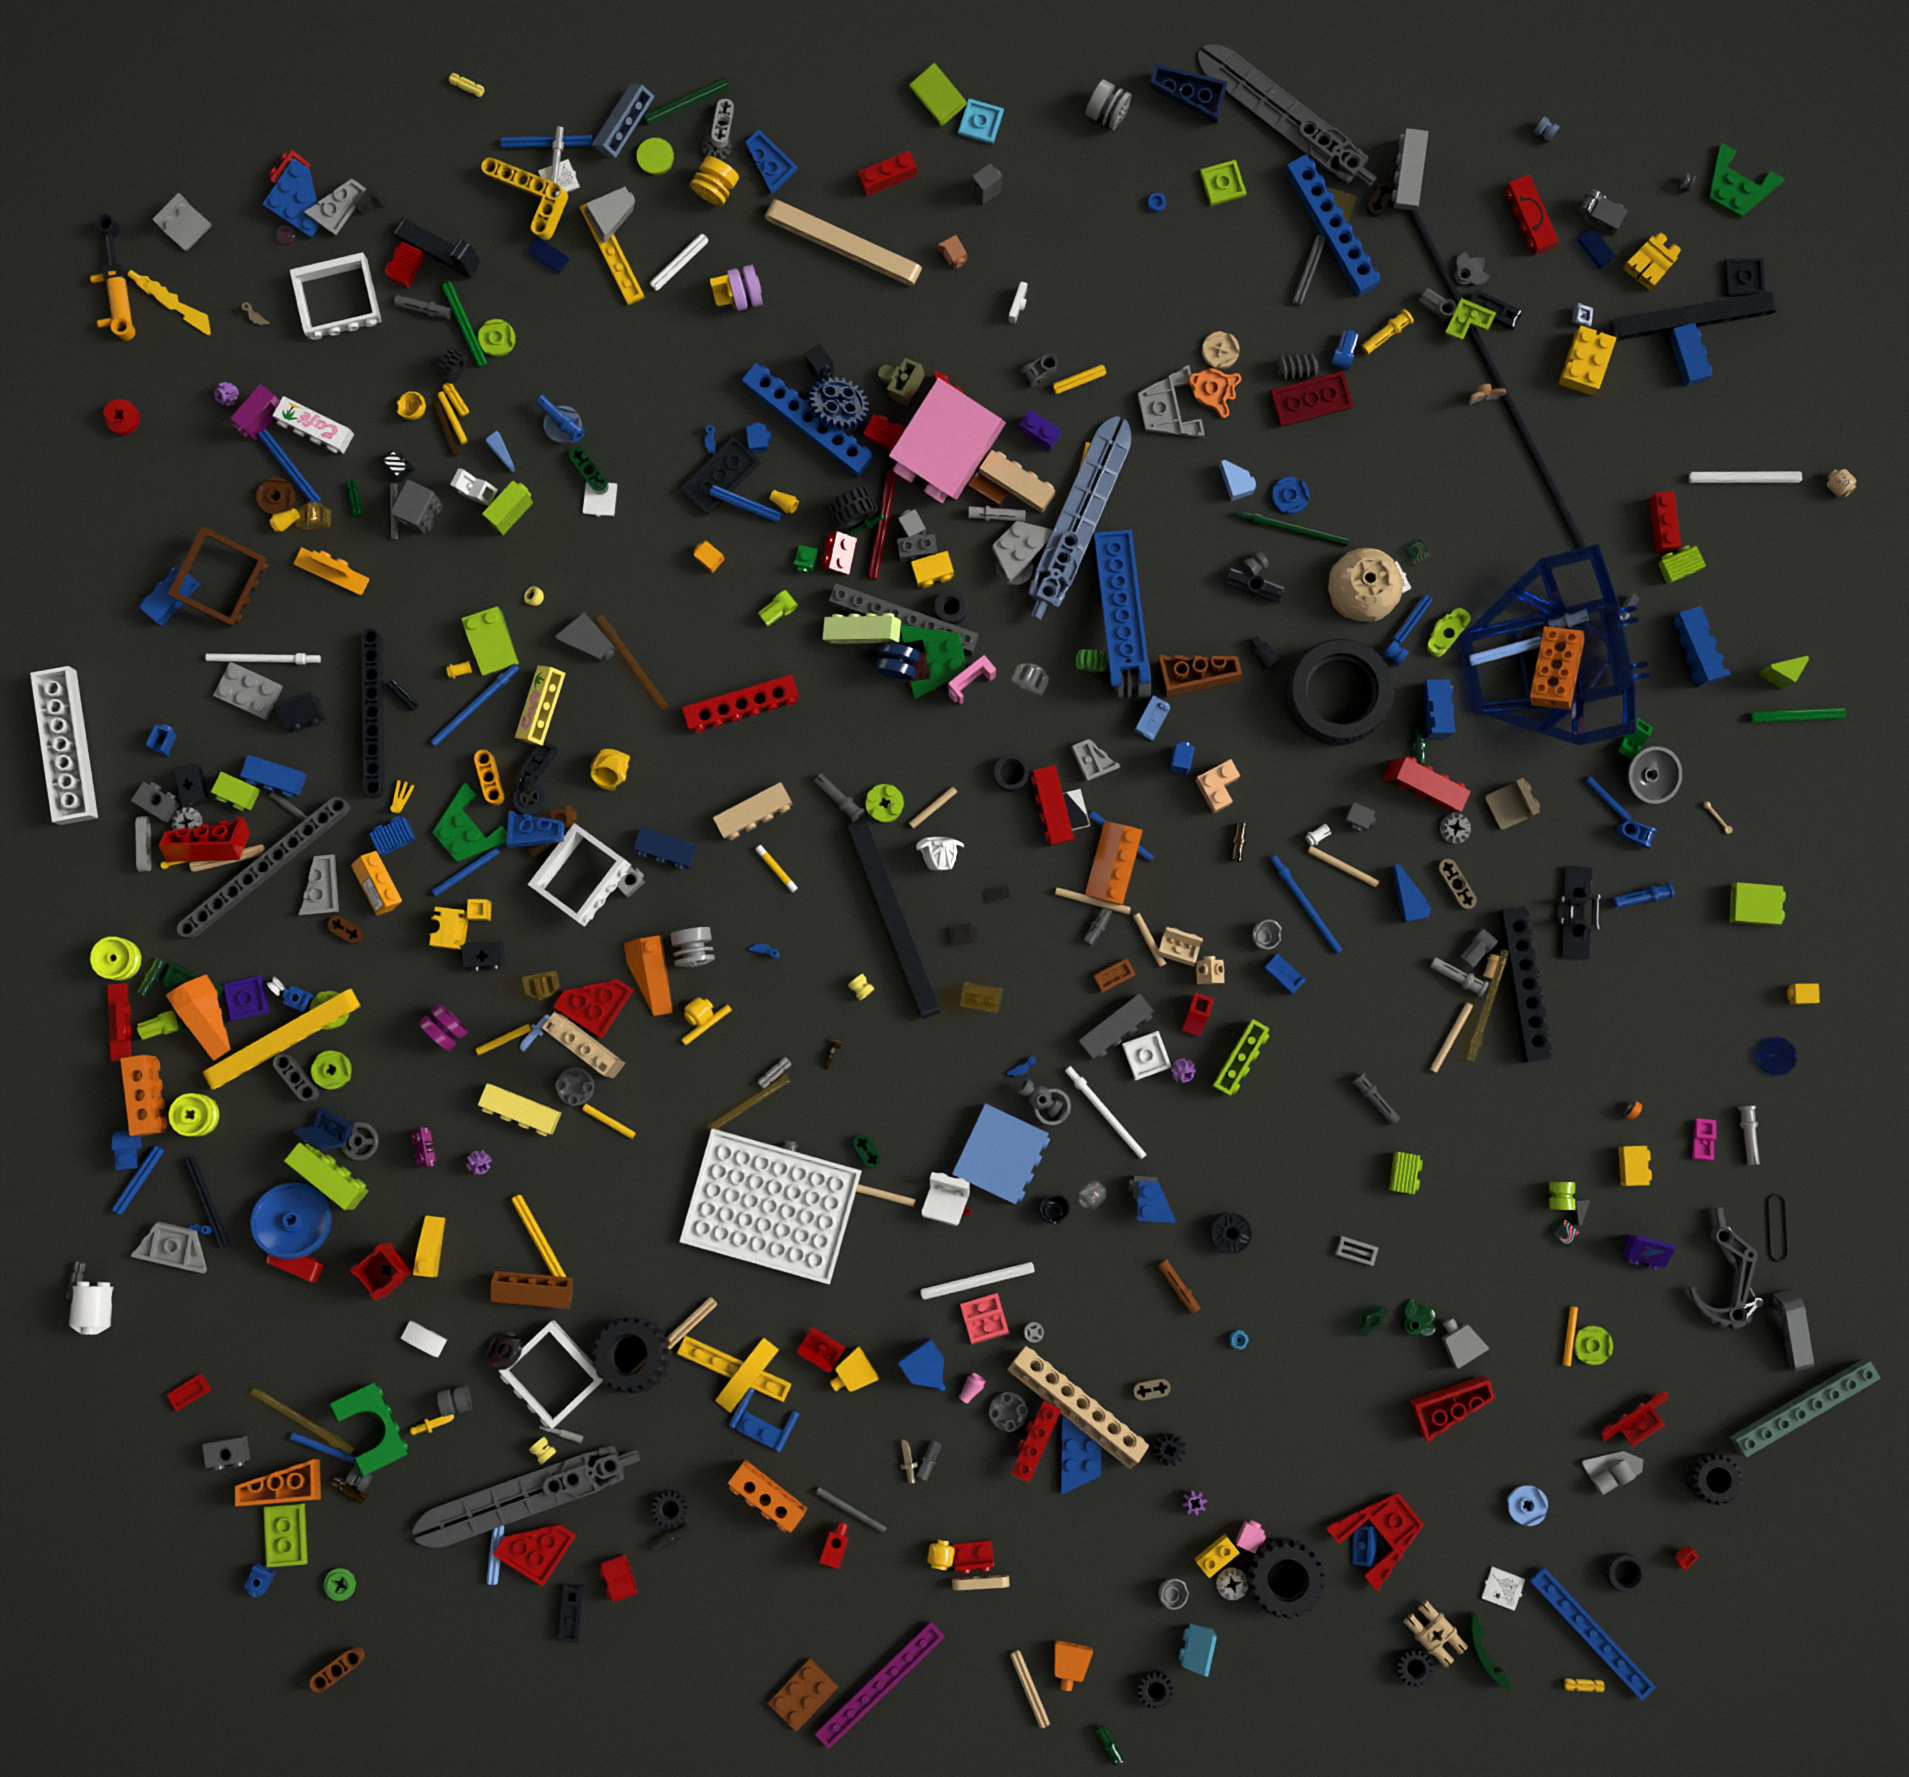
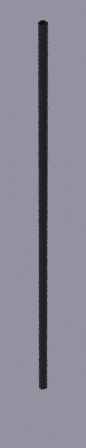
M1408 210L1456 306H1458L1461 297L1417 210ZM1470 325L1468 330L1497 387L1506 389L1507 394L1502 397L1579 549L1584 548L1586 544L1477 328Z

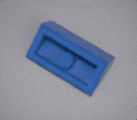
M1362 1524L1353 1532L1352 1564L1372 1567L1376 1564L1377 1529L1373 1525Z

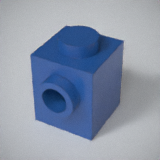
M753 423L751 426H747L750 452L752 454L769 452L768 442L771 441L770 430H766L765 424Z

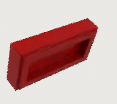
M201 1373L166 1396L177 1412L212 1389Z

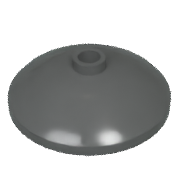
M1651 746L1639 751L1631 760L1627 772L1628 784L1632 793L1641 801L1652 804L1662 803L1672 798L1682 782V767L1677 756L1669 749L1660 746Z

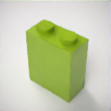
M512 481L482 514L492 527L504 535L533 504L530 498L531 494L521 482L517 484Z
M1738 882L1732 884L1729 923L1766 926L1781 925L1785 918V912L1782 910L1786 897L1783 886Z

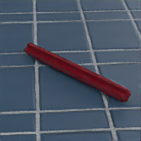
M893 470L887 471L879 512L885 515V519L877 523L868 578L877 580L896 484L897 473Z

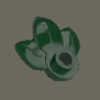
M1414 1299L1410 1300L1404 1309L1406 1317L1404 1321L1405 1332L1410 1336H1417L1419 1334L1430 1336L1434 1334L1437 1330V1327L1432 1323L1435 1317V1308L1430 1305L1420 1308ZM1412 1322L1416 1324V1329L1412 1328Z

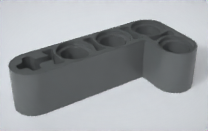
M1791 1289L1771 1294L1773 1307L1781 1315L1787 1357L1791 1370L1797 1372L1813 1368L1814 1359L1806 1310L1802 1298Z

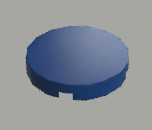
M1292 476L1279 480L1274 486L1271 495L1272 503L1276 509L1288 515L1297 514L1302 511L1308 504L1310 496L1305 482Z

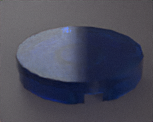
M1768 1038L1758 1048V1064L1768 1074L1776 1076L1787 1074L1796 1065V1048L1785 1038Z

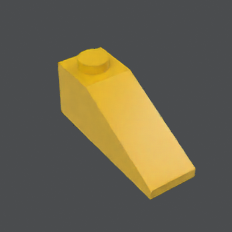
M425 1216L413 1275L425 1277L438 1276L445 1218Z

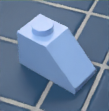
M1226 460L1221 461L1219 467L1231 501L1252 495L1256 488L1254 477H1250L1248 471Z

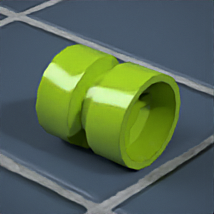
M1549 1182V1193L1552 1194V1197L1549 1198V1209L1575 1210V1199L1572 1197L1575 1194V1182Z

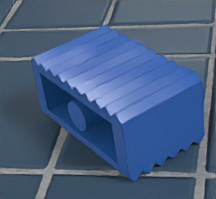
M1180 741L1175 745L1172 751L1171 764L1169 765L1170 772L1183 775L1188 774L1195 748L1191 746V743Z
M400 816L390 820V824L386 826L379 825L373 828V832L369 833L380 856H384L417 840L408 820Z

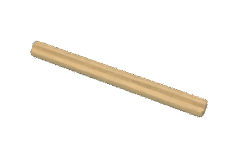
M712 1297L707 1299L667 1337L670 1341L668 1349H671L717 1306V1302ZM647 1357L628 1374L638 1373L644 1367Z

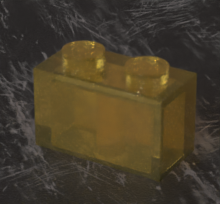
M965 982L962 988L960 1006L998 1013L1001 1007L1003 988Z

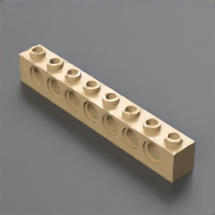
M1025 1346L1007 1370L1046 1402L1061 1408L1060 1413L1126 1467L1132 1469L1139 1463L1149 1447L1144 1439L1129 1430L1127 1425L1118 1421L1111 1412L1106 1411L1096 1400L1087 1396L1080 1387L1071 1383L1065 1375L1055 1370L1049 1362L1044 1361L1034 1350Z

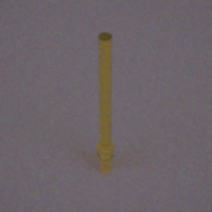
M1501 950L1475 1035L1471 1037V1047L1467 1060L1474 1062L1478 1048H1481L1483 1032L1509 954L1507 950Z
M256 1387L252 1390L251 1395L327 1440L332 1447H338L349 1455L353 1453L355 1448L342 1441L343 1438L337 1434L329 1433Z

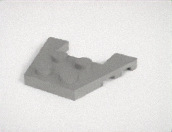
M1189 365L1138 393L1145 431L1200 438L1205 436L1201 419L1188 422L1181 421L1174 387L1189 384L1188 378L1191 375Z

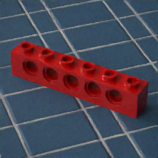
M791 674L682 708L690 732L700 733L709 726L716 728L724 725L723 722L729 720L736 722L746 715L753 717L766 709L767 711L776 710L779 705H793L797 703L796 700H799V695ZM776 690L783 691L781 698L773 696ZM757 696H764L765 701L758 704L755 702ZM745 701L747 705L744 709H738V702ZM721 707H728L729 710L726 714H719ZM703 712L710 713V717L707 720L700 719V716Z

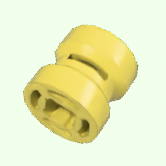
M863 974L848 984L850 989L856 992V997L859 1000H862L874 990L873 986L866 982V977Z
M545 1437L541 1438L529 1449L532 1454L538 1457V1462L541 1465L557 1452L548 1445V1440Z

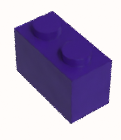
M1031 409L1019 426L1021 433L1048 451L1052 450L1061 437V429Z

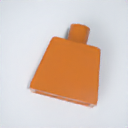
M1055 1640L1054 1675L1055 1677L1062 1678L1060 1689L1072 1691L1074 1681H1083L1093 1654L1092 1647Z

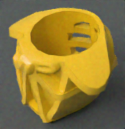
M600 750L590 765L591 778L602 789L614 791L616 785L618 786L622 781L626 780L630 756L617 750Z

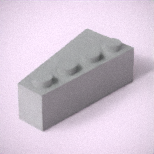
M1406 128L1405 132L1400 134L1399 153L1396 160L1398 166L1394 175L1396 186L1391 197V201L1394 202L1393 208L1416 211L1419 206L1429 131Z

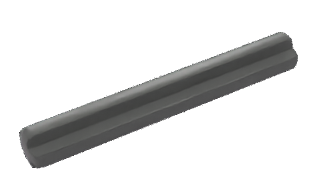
M1318 235L1315 239L1293 298L1294 304L1302 305L1326 241V238Z

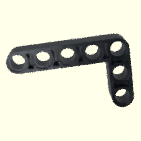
M401 218L392 233L398 240L421 250L425 255L467 278H472L481 263L474 248L464 240L458 239L456 244L453 245L405 218Z

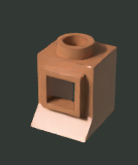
M957 235L938 244V252L943 253L949 266L952 265L953 268H959L967 261V253Z

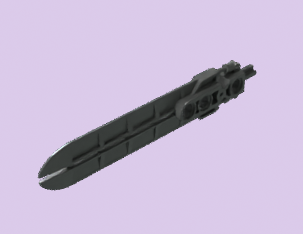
M1214 44L1202 47L1218 61L1216 62L1200 50L1198 58L1203 72L1208 77L1228 81L1226 87L1228 94L1305 152L1316 164L1326 171L1336 174V177L1343 180L1346 184L1352 182L1356 177L1369 187L1374 184L1377 178L1364 168L1368 162V156L1360 149H1357L1347 136L1323 121L1233 50ZM1310 130L1312 134H1306L1304 131ZM1324 141L1327 145H1320L1319 142ZM1332 163L1337 164V170L1330 167ZM1348 164H1354L1356 167L1351 168Z
M615 1446L599 1448L598 1451L586 1452L433 1508L418 1520L413 1529V1535L440 1526L439 1530L417 1537L415 1540L417 1543L427 1547H445L600 1491L608 1485L612 1486L625 1478L623 1467L640 1461L639 1453L636 1449L619 1456ZM599 1454L603 1456L596 1460L595 1465H591L589 1462L590 1456ZM607 1460L615 1463L614 1470L607 1469ZM570 1474L577 1476L578 1481L576 1484L569 1481L568 1477ZM597 1476L601 1479L608 1478V1481L599 1485L595 1477ZM551 1481L558 1482V1490L555 1491L551 1489ZM541 1488H543L544 1490L543 1492H540L532 1496H529L528 1494ZM524 1495V1499L502 1507L500 1503ZM496 1505V1509L485 1512L474 1517L472 1515V1513ZM468 1515L469 1519L463 1520L461 1522L452 1524L447 1527H445L444 1525L445 1523Z

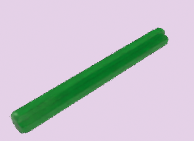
M450 281L443 283L442 288L478 367H482L487 364V361L454 287Z
M1845 708L1757 711L1750 714V720L1754 723L1843 719L1846 717Z

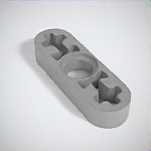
M721 99L717 103L711 133V143L717 148H723L728 144L734 113V104L729 99ZM724 107H727L726 114H723ZM726 121L728 124L725 126H720L718 122ZM719 133H722L721 140L718 139Z
M148 816L137 817L135 822L136 865L139 872L151 870V824Z

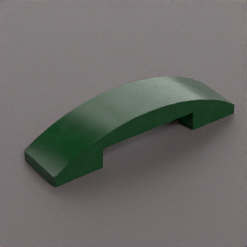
M1470 1612L1468 1617L1469 1636L1479 1662L1499 1685L1508 1691L1512 1690L1504 1671L1500 1667L1493 1669L1479 1639V1636L1485 1634L1477 1615L1474 1612Z

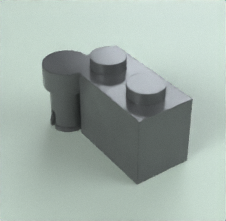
M1593 188L1588 189L1585 194V200L1579 208V211L1583 213L1580 219L1612 236L1618 230L1628 211L1620 203L1608 200L1606 196Z

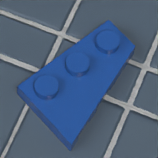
M759 129L746 141V146L771 195L798 171V167Z
M509 811L507 846L515 848L564 842L565 824L559 820L544 817L537 818L529 814L522 815Z

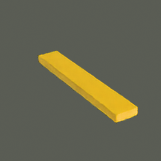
M586 204L580 206L579 208L627 305L645 298L614 234L606 243H602L585 214Z
M686 1335L677 1351L678 1355L731 1379L744 1363ZM762 1371L751 1385V1388L784 1402L792 1383Z

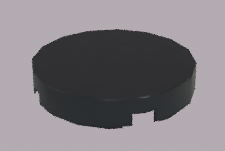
M510 1331L500 1333L501 1336L495 1337L487 1348L486 1359H488V1364L494 1369L506 1370L510 1368L521 1355L522 1341L519 1336Z

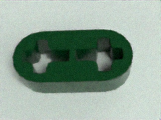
M864 1134L856 1136L853 1145L865 1165L870 1168L878 1167L881 1163V1156L870 1138ZM859 1138H861L862 1140H867V1142L865 1143L866 1147L868 1148L867 1151H865L862 1146H857V1144L859 1143ZM870 1151L873 1156H878L875 1165L867 1162L869 1160L867 1152Z

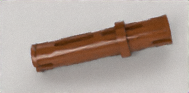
M1166 1259L1157 1267L1179 1296L1178 1300L1184 1303L1190 1314L1192 1315L1201 1309L1192 1296V1291L1187 1289L1168 1260ZM1168 1271L1171 1273V1275L1173 1276V1278L1176 1280V1282L1178 1283V1286L1176 1285V1283L1174 1282V1280L1171 1278V1276L1169 1275ZM1180 1288L1183 1290V1292L1185 1293V1295L1187 1296V1298L1190 1300V1303H1189L1188 1300L1185 1298V1296H1184L1183 1293L1181 1292Z

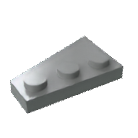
M350 179L327 197L304 211V214L336 236L368 190L355 180Z
M335 855L314 856L308 878V886L303 897L302 909L300 908L299 912L300 916L339 912Z

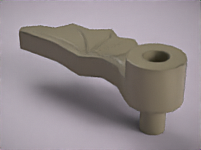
M247 302L242 304V309L248 311L249 318L253 320L254 324H259L260 326L270 324L259 313L253 311L251 304Z

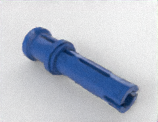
M544 395L539 396L542 399L541 401L537 398L535 404L558 423L560 430L566 432L574 443L584 436L585 429L578 427L574 423L573 418L566 417Z
M1666 882L1665 885L1655 887L1652 885L1648 890L1615 896L1613 901L1615 908L1619 909L1647 901L1658 902L1660 899L1668 897L1673 899L1675 893L1672 883Z

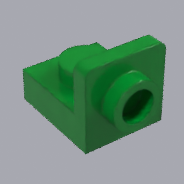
M799 545L796 560H794V568L801 573L813 572L818 549Z

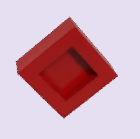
M1689 1544L1685 1548H1681L1674 1557L1684 1571L1699 1558Z

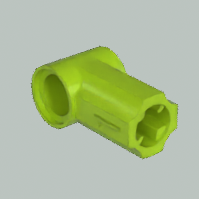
M784 590L773 599L772 603L758 612V615L767 626H770L783 615L786 616L798 607V604L788 591Z
M173 1011L157 1015V1018L139 1023L137 1028L142 1040L180 1030L176 1014Z

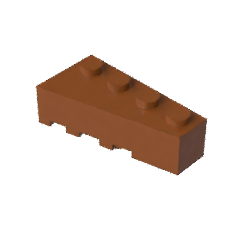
M1158 655V666L1166 697L1241 681L1242 672L1238 656L1183 657V655Z

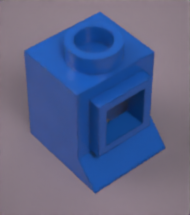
M155 724L146 746L151 751L169 757L177 735L172 727L165 724L162 726ZM162 736H166L163 744H160Z

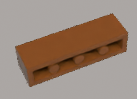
M495 1271L491 1281V1302L569 1309L573 1298V1278Z

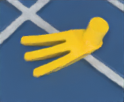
M400 780L397 781L393 804L390 808L392 812L399 813L403 809L414 785H411L403 799L408 784L404 782L398 798Z

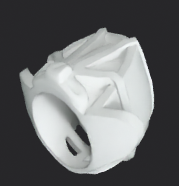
M928 837L918 842L916 848L917 850L921 849L925 863L930 870L942 871L952 869L956 860V845L964 848V844L948 837Z

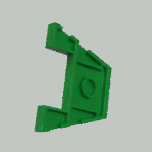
M1721 143L1718 148L1708 201L1738 218H1742L1763 198L1782 184L1785 178L1770 170L1761 186L1727 167L1736 151Z
M905 624L900 625L903 643L923 640L930 678L911 681L914 698H918L954 679L967 669L960 633L913 627Z
M466 782L462 785L433 831V834L457 862L507 843V830L503 826L486 838L464 812L463 808L478 797Z

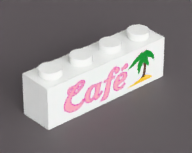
M284 396L273 414L279 426L285 429L290 427L294 429L293 432L301 437L306 435L310 437V441L317 445L321 443L326 445V448L333 453L338 451L344 454L354 436L349 428Z

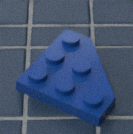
M293 158L264 201L263 206L310 238H313L321 226L304 214V211L317 203L310 169Z

